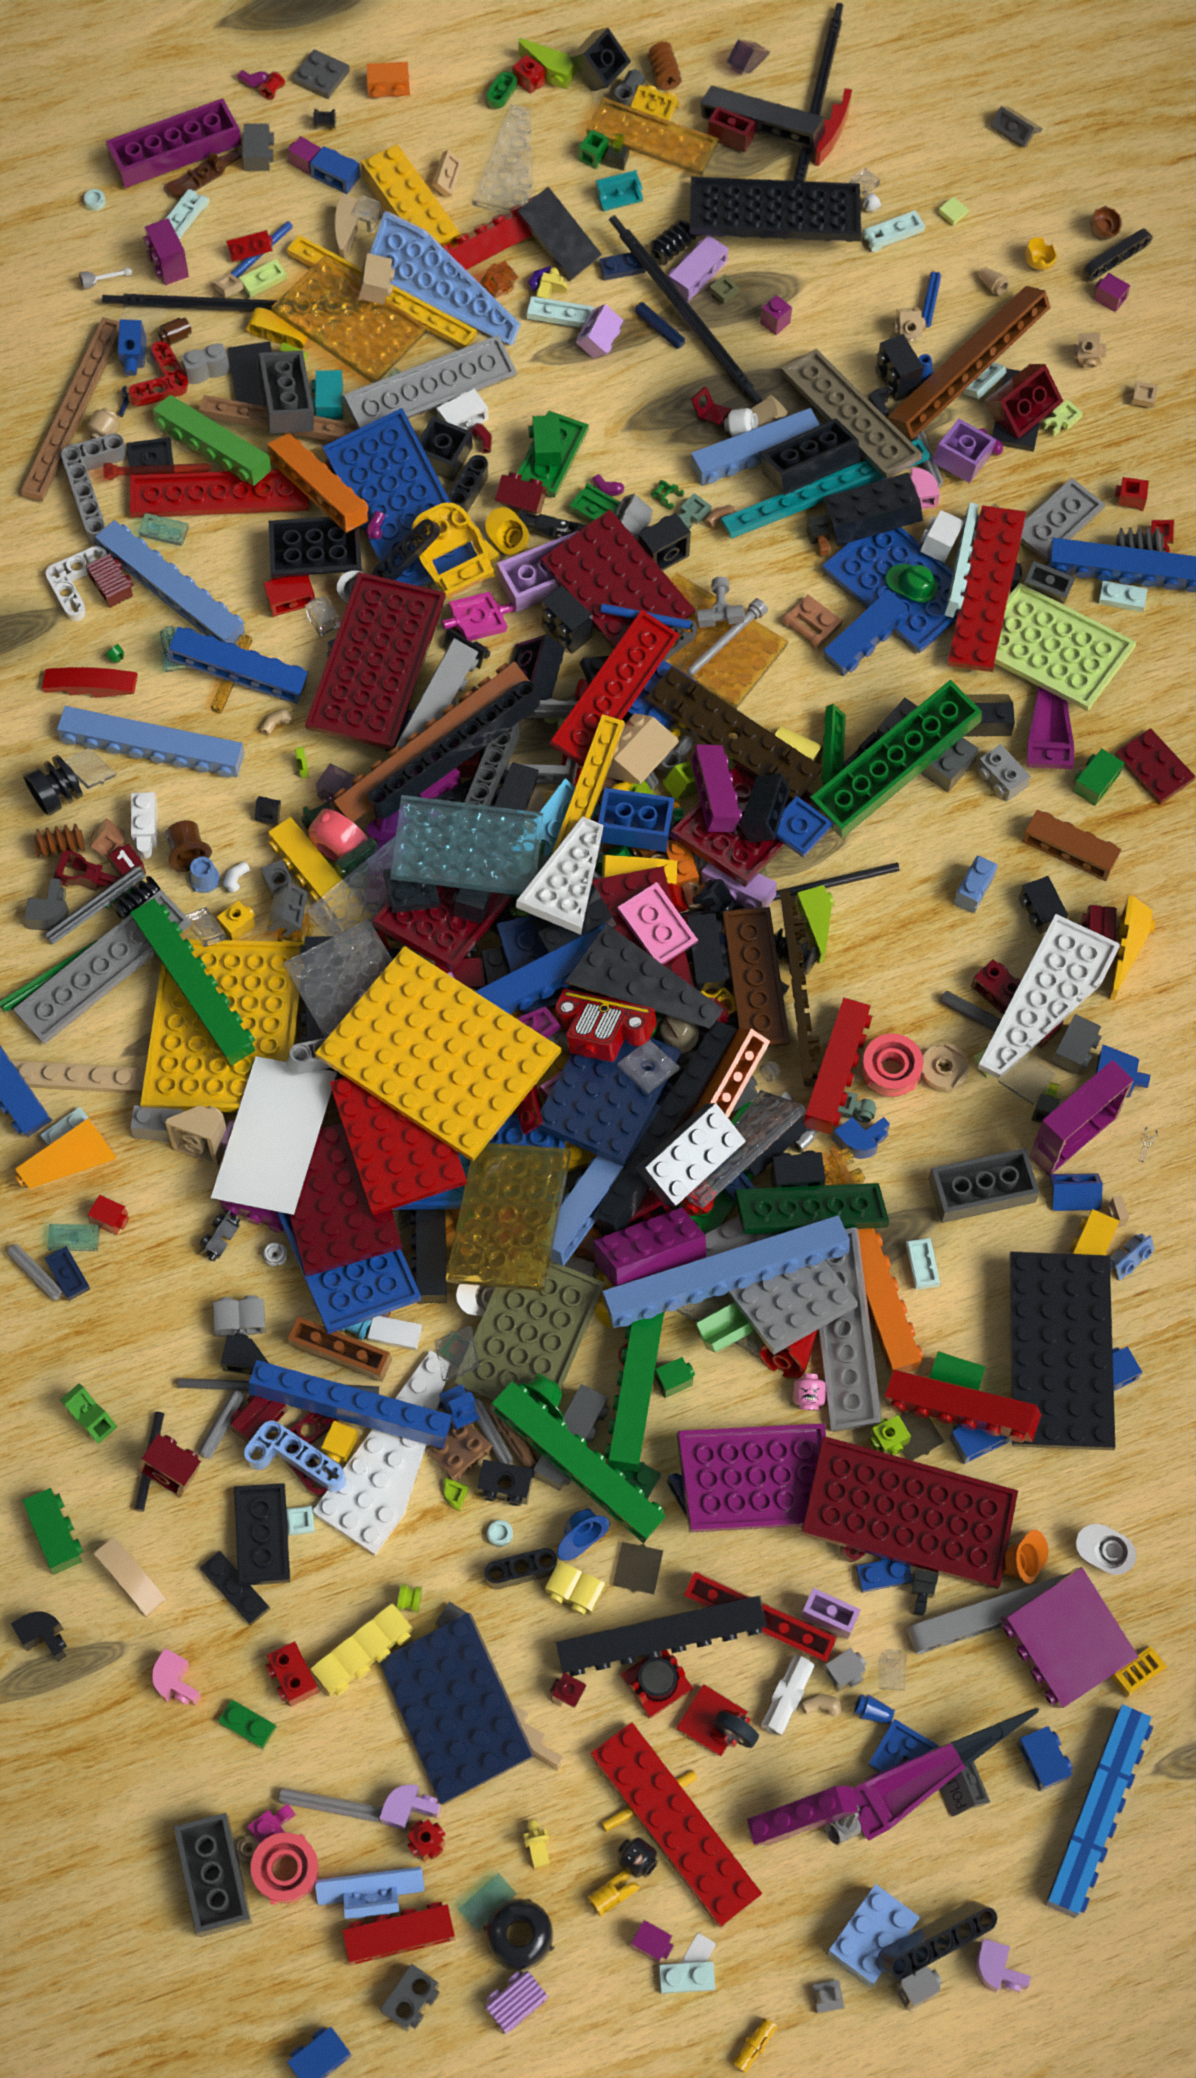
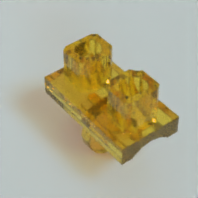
M835 1147L829 1150L831 1155L828 1157V1161L830 1164L824 1165L826 1172L825 1183L831 1182L832 1185L862 1184L864 1182L865 1176L860 1168L849 1172L846 1167L855 1161L850 1148L838 1151Z

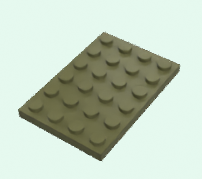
M513 1245L454 1384L458 1386L462 1384L465 1389L491 1400H495L512 1381L516 1385L518 1383L527 1384L538 1374L553 1380L562 1389L605 1287V1283Z

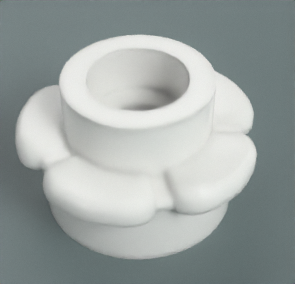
M270 1243L263 1251V1258L266 1259V1263L270 1266L281 1265L287 1259V1249L279 1243Z

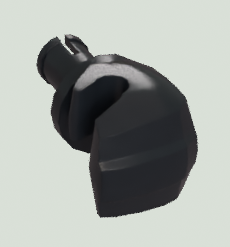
M722 879L705 881L700 885L692 898L694 905L701 904L705 909L700 915L716 913L717 921H723V911H732L735 903L732 901L731 892Z

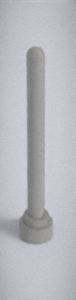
M755 598L749 604L745 614V622L734 624L687 669L688 675L692 676L697 673L753 619L762 618L768 612L766 604L762 600Z

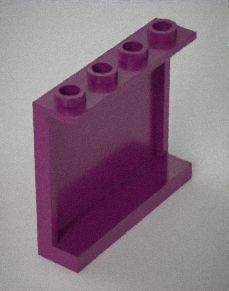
M1083 1567L1074 1568L1067 1573L1068 1576L1008 1616L1000 1618L1003 1622L1001 1627L1008 1638H1013L1018 1646L1015 1648L1017 1654L1023 1661L1028 1662L1031 1667L1030 1674L1036 1683H1041L1046 1691L1044 1692L1046 1700L1051 1706L1056 1708L1066 1707L1139 1657Z

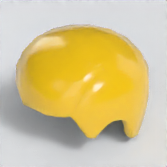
M1033 237L1028 241L1025 250V260L1029 266L1037 270H1048L1055 265L1057 253L1053 244L1046 245L1043 237Z

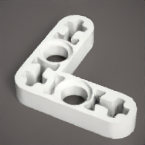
M91 547L49 566L46 570L47 581L64 613L71 621H80L86 615L84 602L72 581L88 575L85 559H88V563L97 560L94 556L102 557L106 555V550L103 547ZM74 563H81L83 565L80 570L71 569ZM57 573L60 577L56 578L53 574ZM63 589H70L72 591L69 596L64 597L60 595ZM74 602L76 609L79 611L74 612L70 603Z

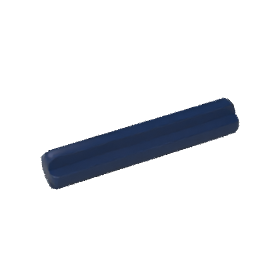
M644 302L636 305L635 312L677 349L684 346L685 338Z

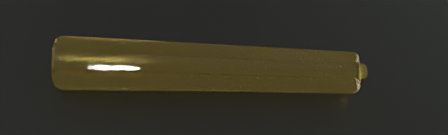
M242 634L237 642V646L249 651L252 637ZM225 679L221 680L210 705L211 711L218 714L223 712L235 684L234 682Z

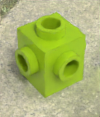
M897 1415L889 1420L883 1418L881 1423L874 1424L869 1441L874 1450L896 1455L904 1449L903 1446L909 1444L911 1435L900 1416Z

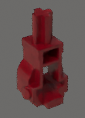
M69 850L62 852L53 876L54 879L61 880L62 886L80 885L97 891L98 885L107 888L121 878L104 873L103 865L87 862L82 855ZM70 862L73 863V869L86 873L85 875L80 874L75 877L64 875V867H68Z

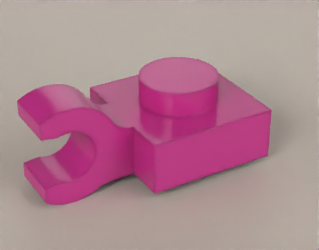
M286 1804L274 1816L268 1810L247 1827L260 1844L271 1835L286 1833L281 1826L296 1814Z

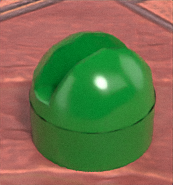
M117 643L104 656L112 663H119L124 658V651Z

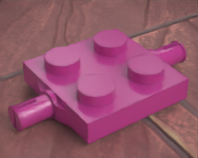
M490 592L450 601L448 609L452 618L441 620V626L443 630L457 627L461 635L469 641L504 633L507 631L508 626L503 618V614L514 612V605L510 603L500 606L493 599Z

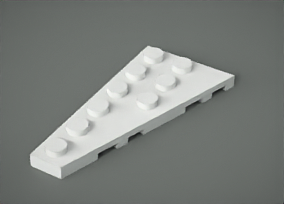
M582 816L517 899L516 908L581 935L602 838L603 825Z

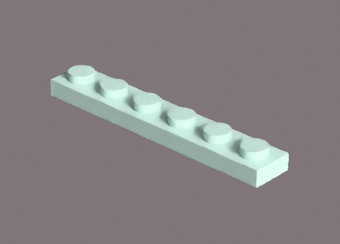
M971 502L964 517L965 522L962 526L944 614L949 617H953L956 609L960 610L964 597L960 595L964 593L967 584L964 576L968 575L971 563H967V560L971 558L973 547L970 545L971 543L974 544L976 535L974 527L977 528L980 514H977L979 505Z

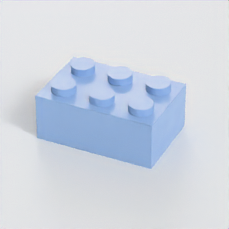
M875 1884L827 1955L871 1988L882 1973L876 1966V1958L879 1952L906 1937L920 1917Z

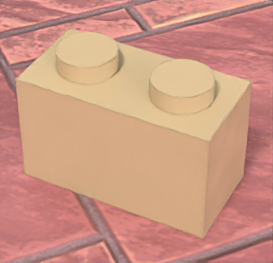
M369 253L366 254L362 268L359 299L384 305L386 296H391L393 284L389 283L392 282L395 269L391 268L392 259Z

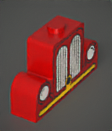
M563 989L556 1004L558 1022L563 1030L568 1031L566 1036L570 1053L583 1055L587 1058L612 1062L615 1060L624 1040H627L633 1046L644 1045L649 1041L657 1025L654 1008L578 991Z

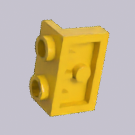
M646 84L645 87L642 85L638 86L630 110L670 124L675 108H679L680 103L675 94L665 91V93L658 92L656 87Z

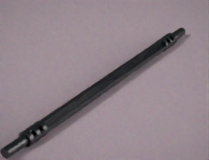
M836 3L833 17L830 19L809 113L819 116L841 30V16L844 8L842 3ZM801 146L793 181L806 180L812 149ZM795 185L794 188L801 189V186Z
M616 215L611 216L609 222L620 234L619 238L744 394L747 393L755 405L761 403L763 399L753 388V383L630 229H626Z
M124 293V295H102V303L123 304L124 307L252 312L255 308H264L276 313L337 316L340 313L361 314V305H340V302Z

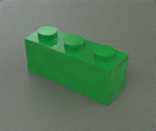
M48 1488L23 1499V1504L52 1573L55 1575L82 1563L80 1554L84 1553L79 1539L73 1540L70 1531L75 1529L69 1515L63 1516L61 1509L65 1505L60 1493L54 1494L53 1490Z

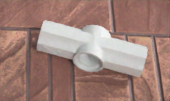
M794 1655L783 1680H780L771 1699V1706L761 1724V1727L769 1733L781 1736L792 1712L796 1711L804 1694L803 1689L814 1668V1664L808 1659Z

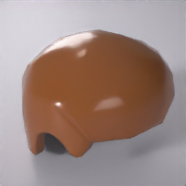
M1107 206L1096 209L1090 221L1091 230L1101 239H1110L1116 236L1122 227L1120 214L1115 209Z

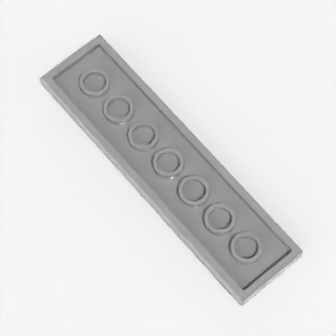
M496 335L346 393L342 398L357 429L400 408H403L409 419L437 408L442 403L449 402L464 392H469L473 389L480 391L516 377L517 372L500 336Z
M162 890L145 902L147 903L155 898L159 905L164 903L171 914L168 917L171 923L176 921L182 932L192 925L189 918ZM130 914L13 1010L45 1045L156 953Z
M856 1227L845 1229L849 1237V1253L839 1258L833 1257L825 1260L858 1301V1307L819 1328L830 1425L833 1432L872 1426L881 1423L882 1419L859 1232Z

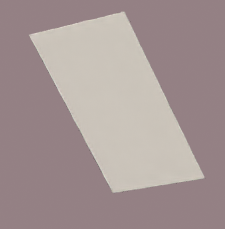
M256 1056L211 1198L294 1215L332 1091L330 1082L335 1080L337 1072L323 1069L303 1074H294L288 1070L286 1062Z

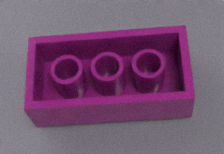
M681 1207L594 1240L595 1263L611 1284L616 1287L706 1258V1236Z

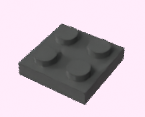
M314 49L292 77L293 83L329 99L349 73L350 66Z

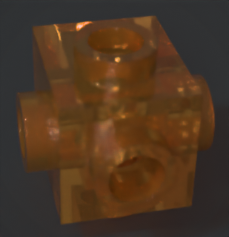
M506 261L498 265L494 263L486 270L480 284L496 298L503 293L507 295L515 288L514 283L518 275Z

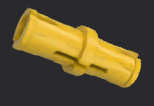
M764 2017L751 2037L746 2038V2044L732 2064L746 2074L758 2055L763 2054L765 2045L778 2027Z

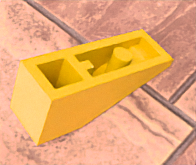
M603 855L602 878L664 866L668 884H676L678 861Z

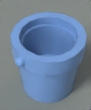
M198 857L190 865L189 881L195 892L209 893L218 887L220 875L209 858Z

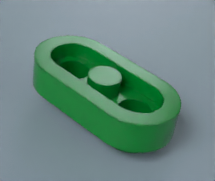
M502 72L496 77L487 91V103L490 107L502 108L507 104L517 88L515 74Z

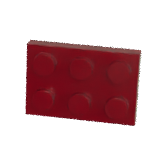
M1151 728L1115 753V757L1124 762V767L1159 805L1188 786L1196 778L1190 769Z

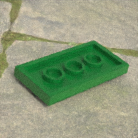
M548 410L546 415H559L562 464L535 466V457H530L529 448L517 474L522 475L521 479L528 482L530 478L543 481L542 486L548 487L546 495L555 498L589 430V424Z

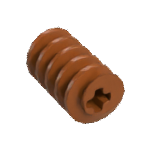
M659 42L653 45L648 51V59L656 84L662 90H672L682 82L681 72L678 68L672 45L669 42Z
M76 823L73 824L72 831L69 830L67 825H64L63 832H60L58 826H55L54 833L52 834L48 827L45 828L44 835L41 834L39 829H36L34 841L38 859L40 852L47 858L50 850L54 856H58L59 849L65 852V850L70 848L72 852L76 853L78 846L82 852H85L83 833L81 829L79 830Z

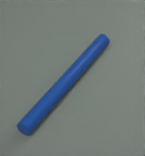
M285 222L271 235L273 239L272 246L293 228L291 222ZM264 254L246 258L231 274L239 278Z
M603 603L600 609L601 613L636 619L640 613L639 610ZM647 612L665 625L690 629V620Z

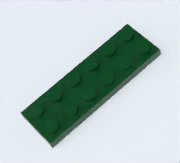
M879 1183L736 1189L734 1195L743 1235L785 1233L838 1215L845 1229L854 1227L857 1229L888 1228L889 1224Z

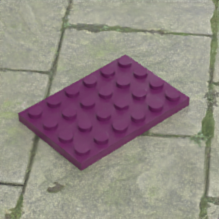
M824 1423L678 1431L676 1437L689 1533L802 1526L821 1438L826 1436Z

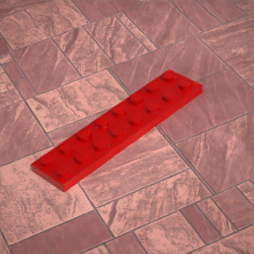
M278 469L271 470L254 486L240 480L238 476L230 471L130 475L131 518L309 511V498Z
M982 505L969 562L971 565L966 576L967 584L962 594L964 600L957 617L948 666L993 672L1024 529L1026 511Z
M641 610L558 729L549 745L583 767L601 716L606 715L619 720L624 718L680 634L644 610Z
M633 1722L590 1753L591 1758L719 1928L763 1894Z

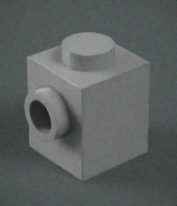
M852 1648L827 1663L824 1667V1672L839 1692L848 1685L850 1688H853L864 1680L862 1676L866 1671L864 1667L866 1662L859 1652L854 1653Z

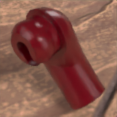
M476 423L471 426L470 431L473 437L481 439L480 451L488 454L491 452L492 434L483 424Z

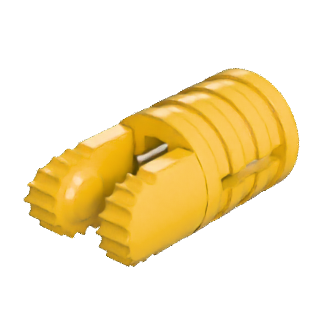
M622 1871L608 1881L606 1885L600 1887L599 1890H596L587 1897L589 1903L600 1917L640 1889L639 1885L633 1881L617 1891L623 1884L628 1882L630 1874L627 1871Z

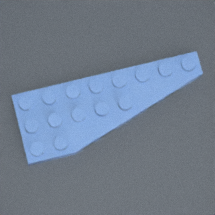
M384 212L370 254L392 259L391 268L395 269L393 280L389 283L493 337L499 335L501 341L509 345L514 344L521 324L425 229L390 212Z

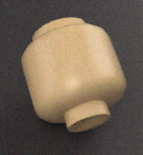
M106 408L95 410L87 423V428L91 432L90 437L94 439L116 433L120 426L117 420L118 416Z

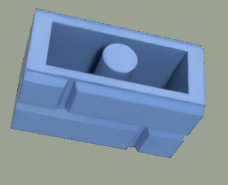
M976 856L956 892L954 904L971 913H975L995 877L998 865L981 856Z

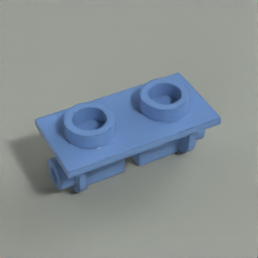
M1143 1233L1136 1234L1124 1245V1249L1128 1253L1119 1249L1110 1257V1271L1116 1270L1119 1281L1126 1275L1131 1274L1137 1265L1152 1255L1154 1246L1151 1235L1146 1237Z

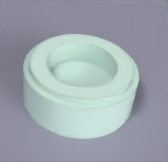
M98 189L87 191L84 194L86 208L91 211L102 209L106 204L104 193Z
M504 1520L492 1522L487 1530L488 1540L496 1547L507 1546L513 1538L511 1525Z

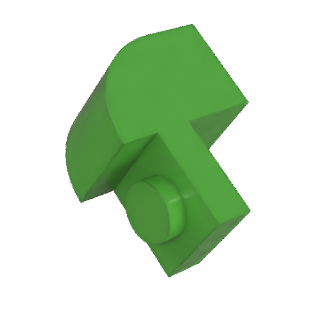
M80 1383L60 1399L70 1416L98 1444L117 1428V1425L107 1412L93 1400Z

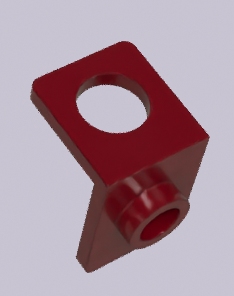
M703 387L691 398L692 405L700 420L718 425L728 417L731 408L714 404L707 387ZM704 395L706 402L700 408L698 402L700 397Z

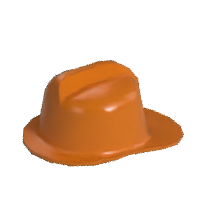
M1030 1530L1020 1543L1010 1546L1006 1550L1003 1574L1010 1575L1014 1579L1023 1580L1026 1584H1032L1048 1558V1544L1042 1532Z

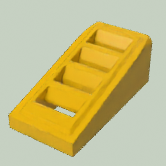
M1152 1646L1140 1653L1137 1659L1111 1676V1679L1126 1698L1168 1667ZM1149 1655L1158 1667L1156 1669L1147 1661L1146 1656ZM1141 1661L1149 1670L1150 1673L1148 1675L1140 1667L1138 1662ZM1132 1667H1134L1137 1670V1672L1141 1675V1680H1139L1137 1676L1133 1673V1671L1131 1670ZM1125 1672L1134 1681L1135 1684L1133 1686L1123 1675Z

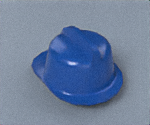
M590 1508L574 1513L566 1522L564 1529L565 1537L561 1540L557 1550L558 1557L563 1561H569L581 1555L606 1534L610 1526L609 1520L605 1516H596Z

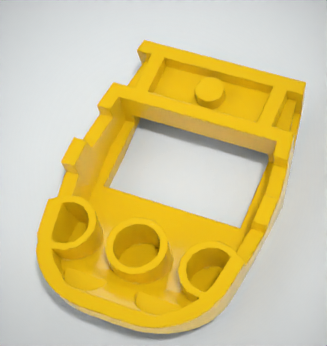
M442 503L424 511L414 520L411 531L424 519L435 521L440 526L438 538L419 558L433 581L442 592L446 593L448 600L451 599V596L489 577H495L482 534L478 527L476 528L466 511L459 505ZM413 540L415 546L417 547V541ZM472 541L479 555L439 575L432 561Z

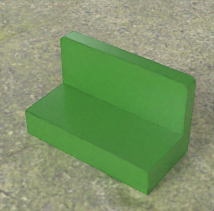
M734 1302L725 1305L695 1323L706 1349L715 1353L755 1331Z

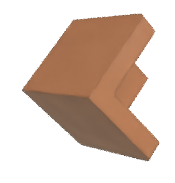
M106 818L93 832L90 846L109 859V855L116 848L124 844L125 832Z

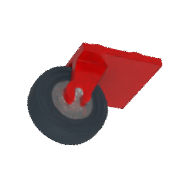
M705 1684L701 1687L676 1728L720 1757H722L727 1747H735L737 1743L747 1748H753L759 1738L757 1731L749 1725L751 1719L746 1717L748 1711Z

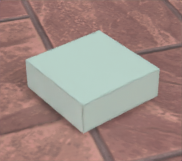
M312 1506L286 1509L289 1536L315 1533Z

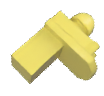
M551 268L549 273L543 272L536 297L549 299L552 291L562 294L567 292L568 287L565 281H563L564 277L559 276L557 268Z
M532 1819L527 1823L529 1834H523L525 1848H530L534 1869L550 1866L545 1845L549 1844L547 1829L540 1831L538 1821Z

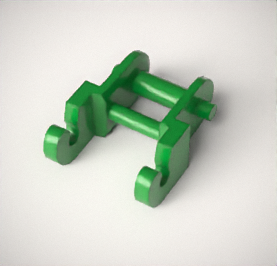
M660 480L658 482L659 487L656 490H651L652 497L660 500L661 505L671 510L674 505L671 502L668 504L666 496L669 493H675L682 497L685 493L683 490L679 491V487L674 483L670 485L666 481ZM662 489L667 490L664 495L660 493Z

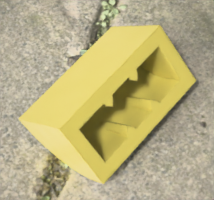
M783 726L775 733V736L797 749L815 763L823 751V745Z

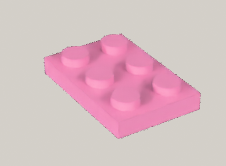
M657 882L617 908L618 913L645 951L661 964H665L698 941Z

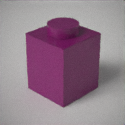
M300 136L288 148L289 164L310 175V163L321 148Z
M1108 273L1104 279H1099L1095 285L1094 290L1096 294L1094 300L1116 312L1127 299L1131 285Z
M775 295L762 307L760 323L777 335L791 323L792 306Z
M643 1920L631 1943V1948L659 1963L662 1957L667 1960L674 1945L670 1943L672 1935Z

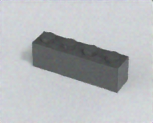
M581 1384L563 1416L568 1426L567 1429L573 1435H580L586 1442H592L598 1431L595 1428L598 1421H604L610 1407L607 1406L608 1397ZM543 1455L533 1470L534 1478L561 1491L563 1485L568 1486L571 1482L567 1476Z

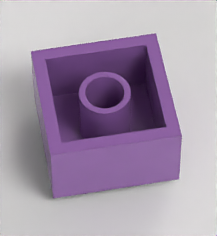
M958 419L939 442L932 462L970 483L990 458L996 439Z

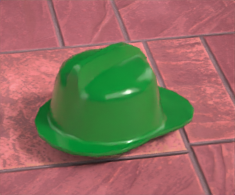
M898 564L887 572L886 582L889 588L913 601L928 602L937 594V582L931 571L925 566Z
M538 1374L527 1384L520 1383L529 1391V1396L534 1401L539 1400L547 1406L550 1415L554 1418L559 1417L564 1421V1417L558 1409L562 1399V1392L556 1382L542 1374Z

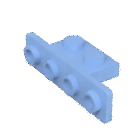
M413 1867L320 1879L316 1881L315 1888L318 1905L344 1902L345 1919L399 1912L398 1895L423 1892L424 1881L422 1868Z

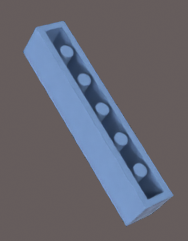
M811 408L692 452L690 466L701 486L708 483L712 484L723 477L733 476L739 471L756 467L761 463L760 452L811 430L820 424Z

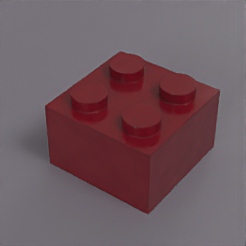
M157 1434L141 1458L137 1471L181 1498L197 1474L201 1461L198 1459L199 1456L192 1450H183L177 1446V1442L172 1437Z

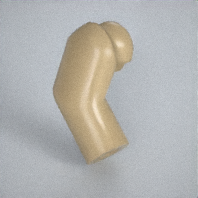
M280 709L269 714L260 729L261 733L270 736L276 724L280 721L285 725L289 724L293 718L292 714L288 713L287 709Z
M818 1694L801 1703L806 1715L820 1708L827 1710L830 1716H836L841 1712L840 1701L836 1697L825 1694Z

